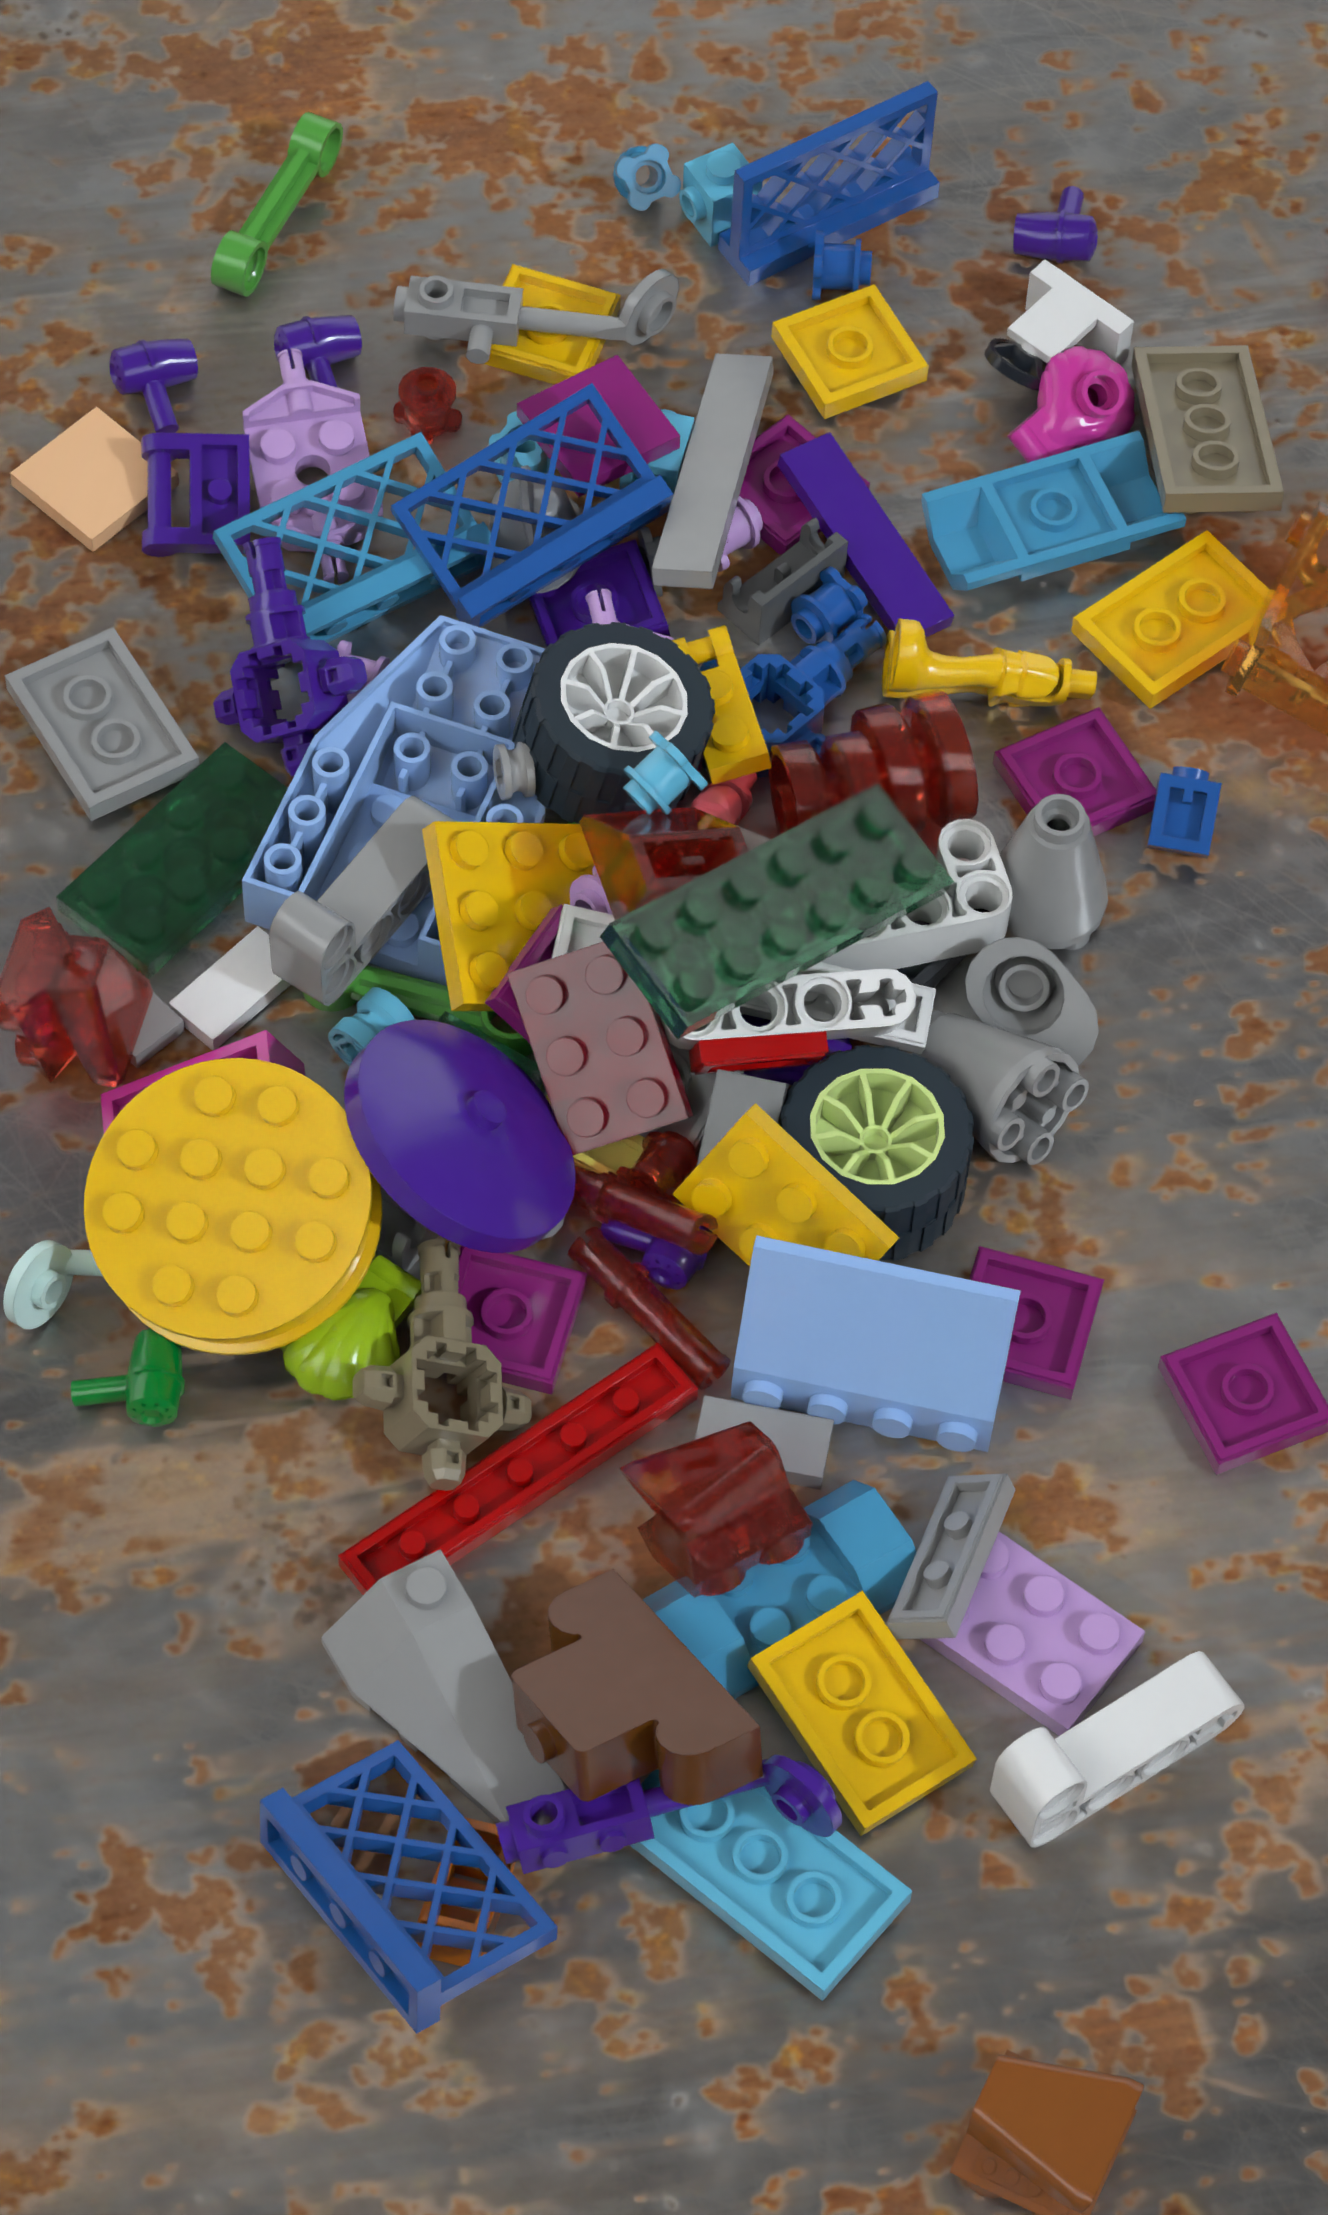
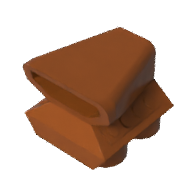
M1007 2050L1004 2055L997 2057L971 2113L967 2132L949 2173L966 2180L969 2187L980 2196L991 2199L1002 2197L1030 2210L1033 2215H1091L1137 2112L1135 2107L1142 2094L1144 2084L1129 2077L1033 2061Z

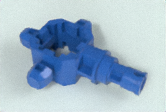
M861 614L856 618L855 622L842 631L832 642L822 641L816 646L808 645L800 650V653L790 662L780 654H758L742 668L739 666L750 700L753 698L760 704L767 698L774 704L781 698L784 700L783 709L794 717L787 724L786 733H783L778 728L773 733H769L765 728L761 730L769 752L772 768L756 772L757 777L779 778L795 764L810 775L821 778L826 777L836 768L839 761V753L836 746L822 733L824 707L834 698L840 697L844 693L846 683L853 676V668L867 659L877 649L886 645L887 636L877 620L866 629L865 626L872 621V617L868 614ZM716 660L703 663L700 667V672L718 667ZM703 759L702 766H703V768H705V769L707 770L706 765H705V762H704V759Z

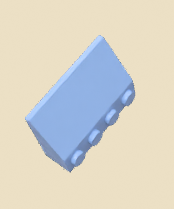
M756 1235L733 1367L731 1398L743 1400L748 1404L774 1409L781 1408L832 1419L834 1424L847 1422L871 1427L877 1433L886 1437L904 1438L913 1436L937 1441L942 1447L952 1451L968 1452L975 1449L988 1452L1021 1290Z

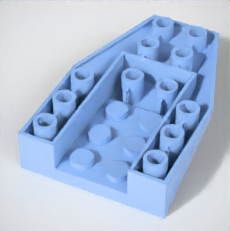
M440 615L313 737L242 879L245 922L270 930L272 921L279 908L288 897L297 891L303 892L317 901L399 805L410 796L421 799L457 822L543 823L546 807L537 800L535 794L532 797H524L522 792L517 791L512 794L511 799L501 800L494 777L493 748L497 744H505L508 750L515 748L512 742L513 730L536 663H539L545 648ZM431 889L369 963L406 976L447 986Z

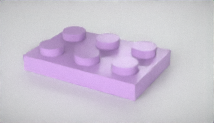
M998 1532L956 1638L920 1640L1060 1736L1082 1721L1142 1644L1145 1631L1007 1536Z

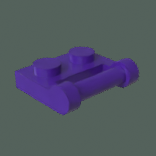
M162 432L146 434L141 439V456L147 461L148 528L142 532L143 553L154 557H167L175 553L222 554L213 539L214 530L250 514L249 434ZM175 459H189V527H172L171 461ZM250 533L234 540L241 554H245L242 544L250 542Z

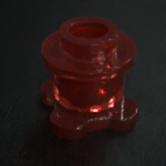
M420 367L411 370L402 377L398 386V398L400 401L394 405L393 418L397 423L404 424L410 431L411 436L422 432L428 444L431 445L437 436L445 432H456L461 428L462 414L459 410L451 408L456 399V384L448 373L435 367Z
M664 1131L663 1133L650 1132L642 1140L643 1152L633 1167L620 1166L614 1174V1180L620 1187L628 1190L635 1196L645 1210L660 1215L666 1208L680 1209L682 1203L672 1194L697 1167L698 1158L695 1155L696 1149L694 1145L683 1135L674 1131Z

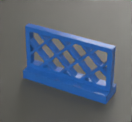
M929 81L734 171L731 228L719 234L718 250L748 287L813 257L815 253L816 230L825 231L824 243H843L938 198L940 182L929 170L938 91ZM914 111L901 128L897 127L907 113ZM868 132L853 150L849 149L860 135ZM890 137L891 140L875 158L871 157L883 141ZM819 155L806 172L800 171L811 158ZM839 159L843 160L828 180L823 179ZM770 178L757 195L753 194V185ZM790 182H794L795 185L779 203L775 202Z
M593 383L392 504L390 511L456 608L455 615L458 620L482 627L636 532L639 528L644 527L668 512L673 492L661 475H654ZM588 404L601 424L598 443L563 436L566 417ZM559 422L556 434L544 431ZM606 433L616 447L604 445ZM528 440L554 445L548 474L513 466L516 447ZM560 447L595 454L589 483L554 475ZM508 453L506 464L494 462ZM601 456L626 461L638 479L621 490L596 485ZM477 471L503 476L498 504L462 497L466 478ZM510 478L545 485L539 514L504 506ZM458 484L456 495L443 493ZM551 487L587 494L583 513L571 521L547 516L546 510ZM593 496L605 498V500L591 508ZM428 501L452 506L453 510L447 535L421 530L410 512ZM460 508L495 516L489 545L454 537ZM501 517L537 525L533 544L520 552L495 546ZM543 527L556 529L541 538ZM431 544L444 547L442 560ZM451 548L486 556L482 575L460 588L447 568ZM492 558L506 560L490 570Z
M399 1740L292 1798L284 1788H281L260 1800L261 1844L416 2034L440 2021L441 2005L557 1939V1925ZM393 1768L409 1784L406 1798L368 1792L371 1780ZM416 1795H418L421 1798V1800H417ZM325 1805L353 1808L348 1829L319 1825L310 1814ZM363 1810L401 1816L397 1837L358 1831ZM411 1817L441 1822L448 1830L445 1844L407 1839ZM456 1840H457V1842L460 1844L461 1847L455 1846ZM338 1847H343V1852H341L338 1849ZM353 1850L392 1855L388 1875L381 1876L357 1872L350 1863ZM402 1857L441 1862L436 1884L397 1878ZM450 1864L480 1868L488 1877L485 1891L446 1886ZM495 1888H497L501 1894L495 1893ZM376 1894H382V1900ZM393 1896L420 1901H432L427 1924L397 1920L390 1912ZM441 1905L481 1909L477 1931L437 1926ZM491 1911L521 1916L530 1927V1929L514 1938L486 1934ZM416 1942H422V1948ZM432 1945L472 1950L470 1963L444 1977L429 1959Z

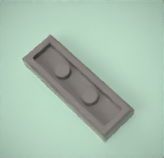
M1007 1473L948 1476L887 1621V1625L895 1639L956 1638L1016 1490Z

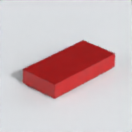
M824 1031L700 1040L689 1050L691 1073L704 1075L715 1074L718 1069L738 1072L812 1065L820 1061L829 1052L827 1033Z

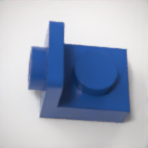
M1175 766L1173 767L1172 774L1160 773L1156 786L1157 792L1147 848L1207 859L1210 852L1222 783L1208 781L1209 772L1191 767Z

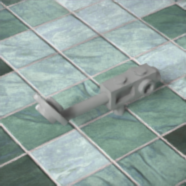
M665 269L652 272L630 292L620 316L613 317L523 306V288L448 280L443 276L437 275L429 277L411 275L409 287L397 286L393 318L394 321L404 322V334L425 336L431 340L454 339L468 341L466 357L475 364H484L489 360L492 344L517 347L519 329L607 340H624L630 345H638L651 336L658 334L670 321L676 308L679 281L676 276Z

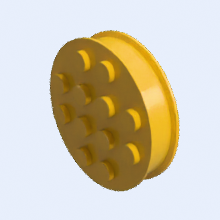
M246 1058L216 1059L183 1067L165 1075L137 1094L111 1122L97 1146L87 1174L84 1192L85 1230L94 1260L106 1282L130 1311L147 1327L169 1341L191 1350L228 1356L249 1355L267 1352L297 1341L338 1312L348 1302L368 1272L376 1252L382 1225L381 1185L368 1169L356 1147L347 1122L345 1110L324 1088L295 1070L276 1063Z

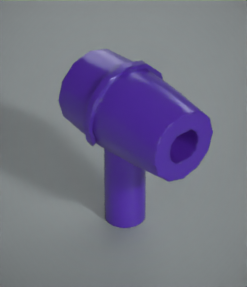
M1076 186L1066 187L1062 191L1057 212L1018 213L1013 235L1014 254L1056 261L1058 264L1090 261L1097 247L1098 229L1093 216L1080 214L1084 199L1083 191Z
M352 315L315 318L305 316L299 321L280 325L276 328L274 335L276 357L281 351L288 349L290 364L293 369L291 348L299 349L303 355L304 369L308 371L310 379L338 388L330 365L361 354L362 339L359 325Z
M188 338L153 341L141 339L135 344L114 349L111 352L109 369L112 382L121 395L143 393L155 432H177L179 426L166 388L197 378L198 362L192 342Z
M681 1202L658 1229L608 1215L604 1219L600 1231L602 1240L645 1252L641 1263L645 1274L654 1283L673 1290L685 1287L696 1271L703 1268L707 1253L716 1236Z

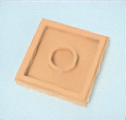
M97 406L10 472L11 484L16 490L92 552L148 510L147 461L141 456V442ZM171 467L172 491L179 485L178 472Z

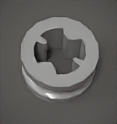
M517 742L516 748L508 750L505 744H497L493 748L494 777L501 800L511 799L512 794L517 791L522 792L524 797H532L535 794L534 761L529 753V747L522 742Z

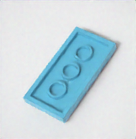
M659 1769L652 1771L641 1783L642 1790L660 1786ZM765 1787L651 1817L655 1838L630 1845L822 2001L911 1901L912 1896L910 1888L837 1830L829 1837H821L789 1822L775 1808L771 1796Z

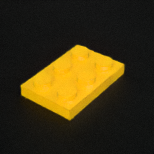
M1206 530L1074 616L1071 632L1151 709L1282 622L1287 606Z
M756 1103L745 1112L672 1194L749 1267L756 1235L877 1261L899 1239L886 1224Z
M863 1590L751 1657L748 1662V1669L815 1769L830 1784L837 1802L860 1836L967 1771L977 1761V1758Z

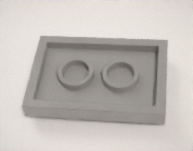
M114 627L5 675L7 691L90 821L200 771L198 755Z

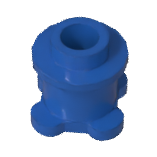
M816 230L812 300H821V289L854 292L859 289V285L870 286L872 251L861 250V239H856L855 244L824 243L825 231Z
M831 566L826 567L820 572L822 586L810 595L801 594L797 596L791 604L792 626L797 635L808 644L817 645L822 641L832 642L838 637L837 633L855 622L856 618L863 614L864 607L868 605L864 592L858 586H852L841 577L837 569Z

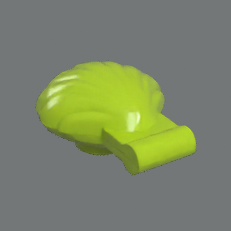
M382 1255L377 1256L372 1261L358 1289L338 1312L297 1341L280 1347L283 1351L285 1369L295 1377L301 1388L311 1394L323 1395L333 1401L354 1398L353 1378L359 1370L370 1365L390 1366L400 1358L396 1328L414 1308L416 1297L421 1295V1281Z

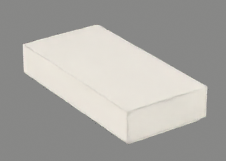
M257 926L168 1003V1006L183 1019L184 1027L211 1050H215L291 984L273 974L269 935Z

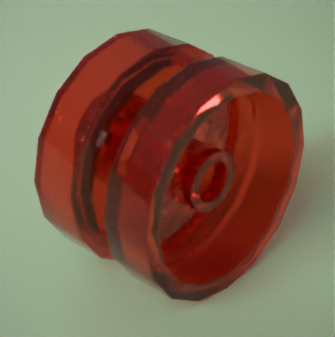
M935 689L909 696L903 703L901 713L894 706L886 702L855 711L851 717L850 738L856 776L872 822L884 839L891 842L920 834L925 828L927 817L934 824L944 828L948 823L955 820H972L976 816L979 797L973 753L963 722L946 692Z
M857 730L825 736L819 755L807 740L771 746L769 757L772 768H769V782L776 828L781 844L804 853L802 877L830 872L836 853L849 868L884 862L887 854L888 836L884 798L876 762L868 740L862 731Z

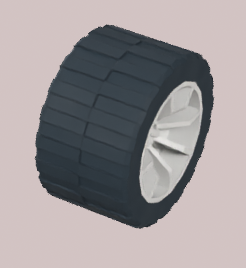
M619 622L587 624L581 629L570 630L560 635L559 640L554 644L550 643L542 652L539 663H536L512 738L515 748L517 742H522L530 749L529 753L534 761L535 795L537 800L547 809L550 808L558 813L560 818L572 824L573 822L588 824L597 828V831L603 829L614 830V832H627L638 827L643 829L655 824L656 820L661 817H667L668 815L658 808L648 815L623 789L630 781V778L623 770L628 765L634 769L656 748L655 744L649 739V736L655 730L677 747L697 770L713 729L712 719L715 714V704L710 695L711 687L706 676L702 675L698 669V664L689 654L686 655L678 648L679 645L667 637L663 638L653 633V630L641 626L638 628ZM690 785L668 805L672 810L669 814L676 809L678 802L684 799Z

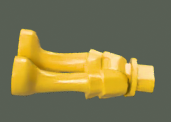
M899 618L895 631L889 630L887 634L881 680L883 697L908 699L957 693H977L988 696L989 707L1001 703H1007L1009 707H1046L1062 705L1067 697L1089 700L1095 694L1097 672L1072 669L1070 658H1060L1058 663H1055L1053 659L1045 655L1021 650L1013 652L999 647H995L993 653L988 655L969 657L942 655L930 651L926 643L924 629L919 621Z

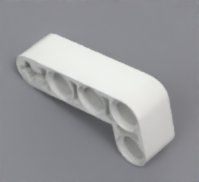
M958 819L948 823L942 829L938 838L933 872L934 879L794 907L784 911L777 918L774 925L772 951L852 970L884 968L895 970L980 952L983 947L1005 937L1013 898L1012 888L992 833L985 825L971 819ZM956 858H966L972 861H962ZM982 908L990 912L982 913L975 911L974 909ZM913 921H924L929 923V925H920ZM854 933H863V934L869 935L870 937H861V938H860V937L854 936V935H852V934H854Z
M684 919L672 924L666 929L654 951L658 1012L668 1042L679 1049L690 1050L700 1040L824 1031L827 1033V1040L881 1036L891 1033L910 1016L915 1007L916 993L913 984L906 975L893 969L884 968L721 981L719 949L716 936L706 924L698 920ZM680 938L689 939L696 943L702 955L701 964L691 968L682 967L677 964L671 957L669 951L670 943ZM879 989H882L885 999L895 1000L896 1005L886 1016H883L881 1006L862 1005L851 1015L852 1020L849 1018L852 1003L868 1001ZM818 992L828 996L835 1009L833 1019L827 1022H820L810 1018L804 1008L805 995ZM748 997H757L765 1001L771 1012L770 1023L762 1027L748 1024L741 1016L740 1001ZM683 1002H695L705 1010L708 1018L707 1027L697 1032L684 1029L677 1021L675 1015L676 1006Z
M1204 1652L1192 1653L1055 1739L1046 1727L1033 1729L1018 1738L997 1759L990 1793L1030 1847L1042 1846L1217 1736L1241 1715L1245 1705Z

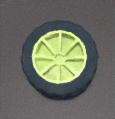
M862 1045L854 1046V1049L846 1051L838 1050L826 1055L824 1060L813 1063L803 1071V1076L798 1082L793 1083L787 1093V1101L785 1105H782L779 1125L899 1237L879 1261L890 1259L896 1261L907 1258L909 1254L916 1251L922 1252L932 1246L934 1240L940 1235H945L953 1225L955 1215L960 1213L964 1201L974 1137H972L974 1121L972 1111H969L967 1108L965 1095L960 1087H956L950 1080L949 1074L941 1067H936L929 1063L927 1058L914 1052L911 1054L899 1050L898 1047L886 1045L884 1047Z

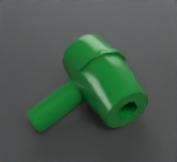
M150 1328L142 1330L135 1336L127 1375L73 1380L71 1382L73 1405L77 1407L126 1401L127 1416L133 1422L148 1427H161L171 1424L177 1418L180 1399L185 1392V1379L182 1377L181 1346L169 1341Z

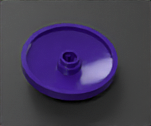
M408 1020L390 1025L373 1037L356 1055L347 1072L344 1087L345 1112L352 1138L361 1157L377 1182L411 1217L449 1241L470 1249L491 1253H511L533 1246L564 1218L570 1208L575 1190V1165L571 1147L558 1127L553 1109L547 1098L533 1080L508 1056L490 1043L466 1030L430 1020Z

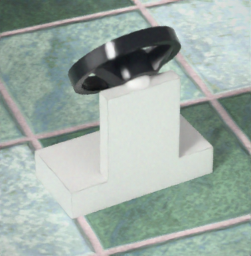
M1044 259L1030 272L1025 307L1027 311L1008 327L1007 336L1014 341L1001 338L992 339L984 353L987 361L1001 374L1020 385L1039 391L1041 375L1045 371L1048 361L1056 354L1063 353L1075 345L1083 346L1086 349L1103 351L1111 360L1121 365L1129 355L1134 320Z

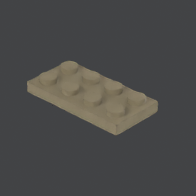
M1248 345L1134 347L1131 367L1163 513L1181 512L1194 514L1198 512L1240 511L1252 513L1256 511H1281L1284 489Z

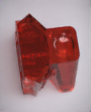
M49 906L20 920L0 976V1029L2 1031L15 1032V1052L20 1065L36 1068L50 1083L78 1054L86 1073L93 1083L107 1087H116L125 1080L154 990L148 978L104 938L69 935L63 929L61 923H58Z
M751 1421L648 1455L619 1468L632 1488L655 1513L652 1518L637 1527L652 1557L694 1598L700 1595H720L733 1590L744 1580L748 1569L757 1564L770 1565L789 1560L802 1549L804 1539L811 1536L813 1523L790 1488L776 1445Z

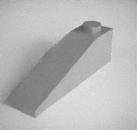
M441 1549L380 1578L321 1637L324 1648L352 1697L369 1712L373 1709L399 1732V1738L415 1752L420 1750L450 1777L452 1785L496 1823L509 1820L506 1810L508 1805L527 1801L539 1795H549L566 1790L558 1774L547 1762L540 1764L534 1759L526 1745L523 1734L518 1730L512 1681L473 1603Z

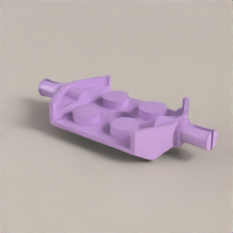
M291 348L293 369L291 368L288 349L281 351L277 355L283 384L242 411L244 434H249V459L259 508L308 486L297 478L298 473L305 468L317 467L324 470L329 476L370 456L360 413V395L316 381H309L305 374L302 352L296 348ZM352 483L341 489L337 504L372 514L378 492L377 489ZM333 493L321 499L331 502ZM383 503L378 514L380 517H383ZM302 507L290 513L286 529L320 539L327 514ZM333 516L326 541L346 547L364 540L368 527ZM279 518V519H277V520H275V521H273V522H271V523H269V524H272V525H275V526H279V525H280V522H281V518ZM282 542L281 545L282 548L288 551L314 552L316 554V551ZM322 554L320 562L323 581L334 584L332 565L334 564L338 584L345 582L349 578L345 560Z

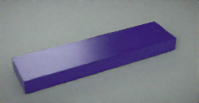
M828 432L780 454L777 466L812 518H816L819 521L820 530L826 539L835 532H838L848 541L846 568L859 588L864 592L888 631H895L899 618L919 621L924 629L925 638L951 626L955 615L832 434Z

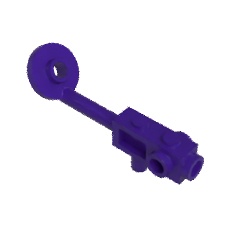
M777 1754L772 1755L769 1759L762 1760L763 1777L720 1797L724 1798L765 1787L771 1796L775 1808L784 1818L821 1837L831 1836L841 1826L843 1821L841 1811L835 1801V1793L827 1780L807 1763L794 1761ZM638 1778L592 1801H581L571 1789L549 1795H539L527 1801L508 1805L506 1810L509 1820L496 1823L506 1864L520 1861L523 1874L544 1868H557L570 1861L603 1852H615L625 1846L654 1839L651 1817L695 1805H684L674 1802L664 1794L660 1786L642 1790L640 1779Z

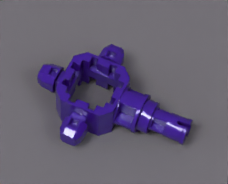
M266 537L255 539L253 543L246 542L242 544L255 593L248 599L250 614L245 616L246 624L250 625L254 646L250 650L238 654L230 670L233 688L221 692L215 698L213 706L219 723L240 725L241 732L256 743H284V748L280 752L285 769L293 778L313 737L348 704L347 695L360 690L366 684L368 678L365 663L362 659L347 656L340 657L339 651L324 640H315L307 636L303 615L306 614L304 605H298L295 590H289L286 585L281 538ZM289 661L302 663L304 671L298 672L301 692L308 693L309 696L308 702L301 703L302 714L295 715V720L292 721L277 718L276 711L282 710L279 690H272L271 681L279 679L277 669L285 667V663Z

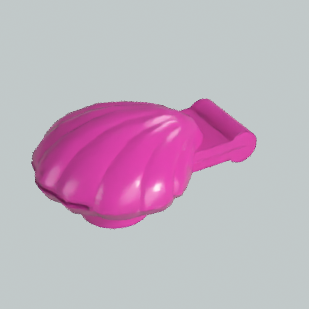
M1074 346L1063 353L1056 354L1048 361L1045 371L1041 375L1037 410L1012 430L1007 437L1028 463L1127 434L1133 426L1136 416L1134 412L1135 392L1129 384L1127 373L1119 363L1111 360L1107 354L1100 350Z

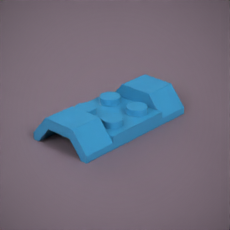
M1139 430L922 493L921 498L929 544L952 590L964 591L1018 576L1020 581H1025L1130 550L1131 542L1184 527L1187 520L1184 513L1181 512L1163 513L1159 492L1149 474L1144 439Z
M852 1480L803 1509L798 1505L687 1568L685 1576L642 1600L730 1695L736 1699L759 1685L747 1667L751 1657L862 1590L879 1615L893 1608L915 1557L916 1549L911 1537L875 1487Z

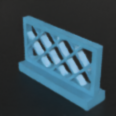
M422 432L214 530L213 539L248 598L255 594L252 577L249 575L247 559L243 557L234 540L250 532L266 537H280L281 542L316 551L309 576L286 569L284 571L287 584L305 589L301 605H304L306 612L303 615L306 634L311 639L324 640L329 643L441 588L416 549L413 550L414 545L397 521L378 516L385 492L406 497L419 489L418 487L389 479L394 463L415 454L427 473L425 484L445 473L444 468ZM385 468L383 477L373 474ZM352 483L378 489L372 514L337 504L341 489ZM453 486L443 493L456 495L457 490ZM333 493L331 502L321 499ZM429 501L425 503L427 505H431L437 508L450 511V513L452 514V506L438 504ZM425 504L417 508L415 521L418 525H420ZM304 507L327 514L320 539L286 529L290 513ZM460 508L457 519L459 528L455 529L454 537L489 545L491 532L485 522L477 524L469 510ZM333 516L368 527L361 551L326 541ZM281 518V522H280V525H279V526H275V525L269 524V523H271V522H273V521H275V520ZM374 529L409 539L404 555L394 560H389L367 553ZM431 544L442 560L444 547ZM451 548L447 568L454 579L458 580L484 567L486 556ZM322 554L356 563L357 566L353 579L342 585L316 579ZM363 566L373 569L361 575ZM311 591L322 594L309 600Z

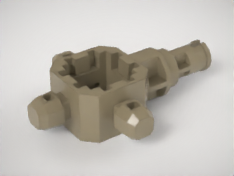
M431 1239L422 1242L418 1246L421 1295L417 1296L414 1300V1311L408 1316L411 1346L406 1353L390 1366L370 1365L359 1370L353 1378V1397L364 1406L382 1410L385 1436L398 1451L422 1455L423 1472L428 1485L433 1489L448 1491L455 1489L461 1484L465 1476L467 1454L497 1430L515 1431L524 1427L530 1422L532 1410L529 1397L521 1391L502 1386L501 1363L488 1347L472 1343L471 1327L474 1324V1318L472 1313L467 1310L466 1298L458 1293L459 1244L449 1241L447 1243V1252H445V1239ZM443 1373H447V1384L457 1385V1395L466 1396L467 1401L460 1406V1420L447 1419L444 1423L438 1424V1413L428 1412V1402L417 1400V1396L425 1391L424 1377L437 1379Z

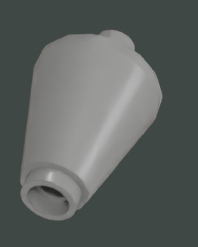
M1053 794L1042 799L1031 809L1000 853L1013 896L1007 932L1004 938L1022 937L1037 941L1047 949L1077 950L1088 943L1090 935L1101 924L1108 904L1107 884L1090 819L1083 806L1071 796Z
M940 1010L932 1011L926 1047L922 1054L919 1055L927 1058V1061L934 1066L941 1067L950 1075V1080L955 1086L960 1087L967 1099V1108L969 1111H972L974 1137L990 1156L999 1162L1015 1163L1023 1159L1030 1165L1040 1163L1050 1153L1054 1144V1134L1064 1123L1069 1112L1078 1108L1087 1096L1089 1083L1084 1077L1079 1075L1078 1064L1061 1048L959 1014H945Z

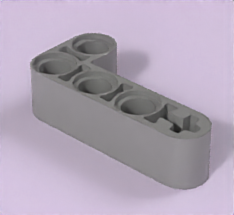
M410 796L404 800L317 901L300 891L293 893L285 900L276 913L269 932L273 974L323 1005L329 1006L334 1003L431 891L422 829L434 821H457L415 796Z

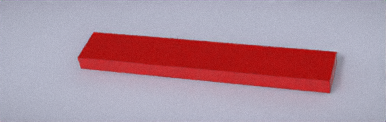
M657 1342L465 1470V1476L461 1484L455 1489L448 1491L435 1490L339 1554V1566L362 1595L380 1578L440 1549L451 1566L696 1401L698 1398V1388Z

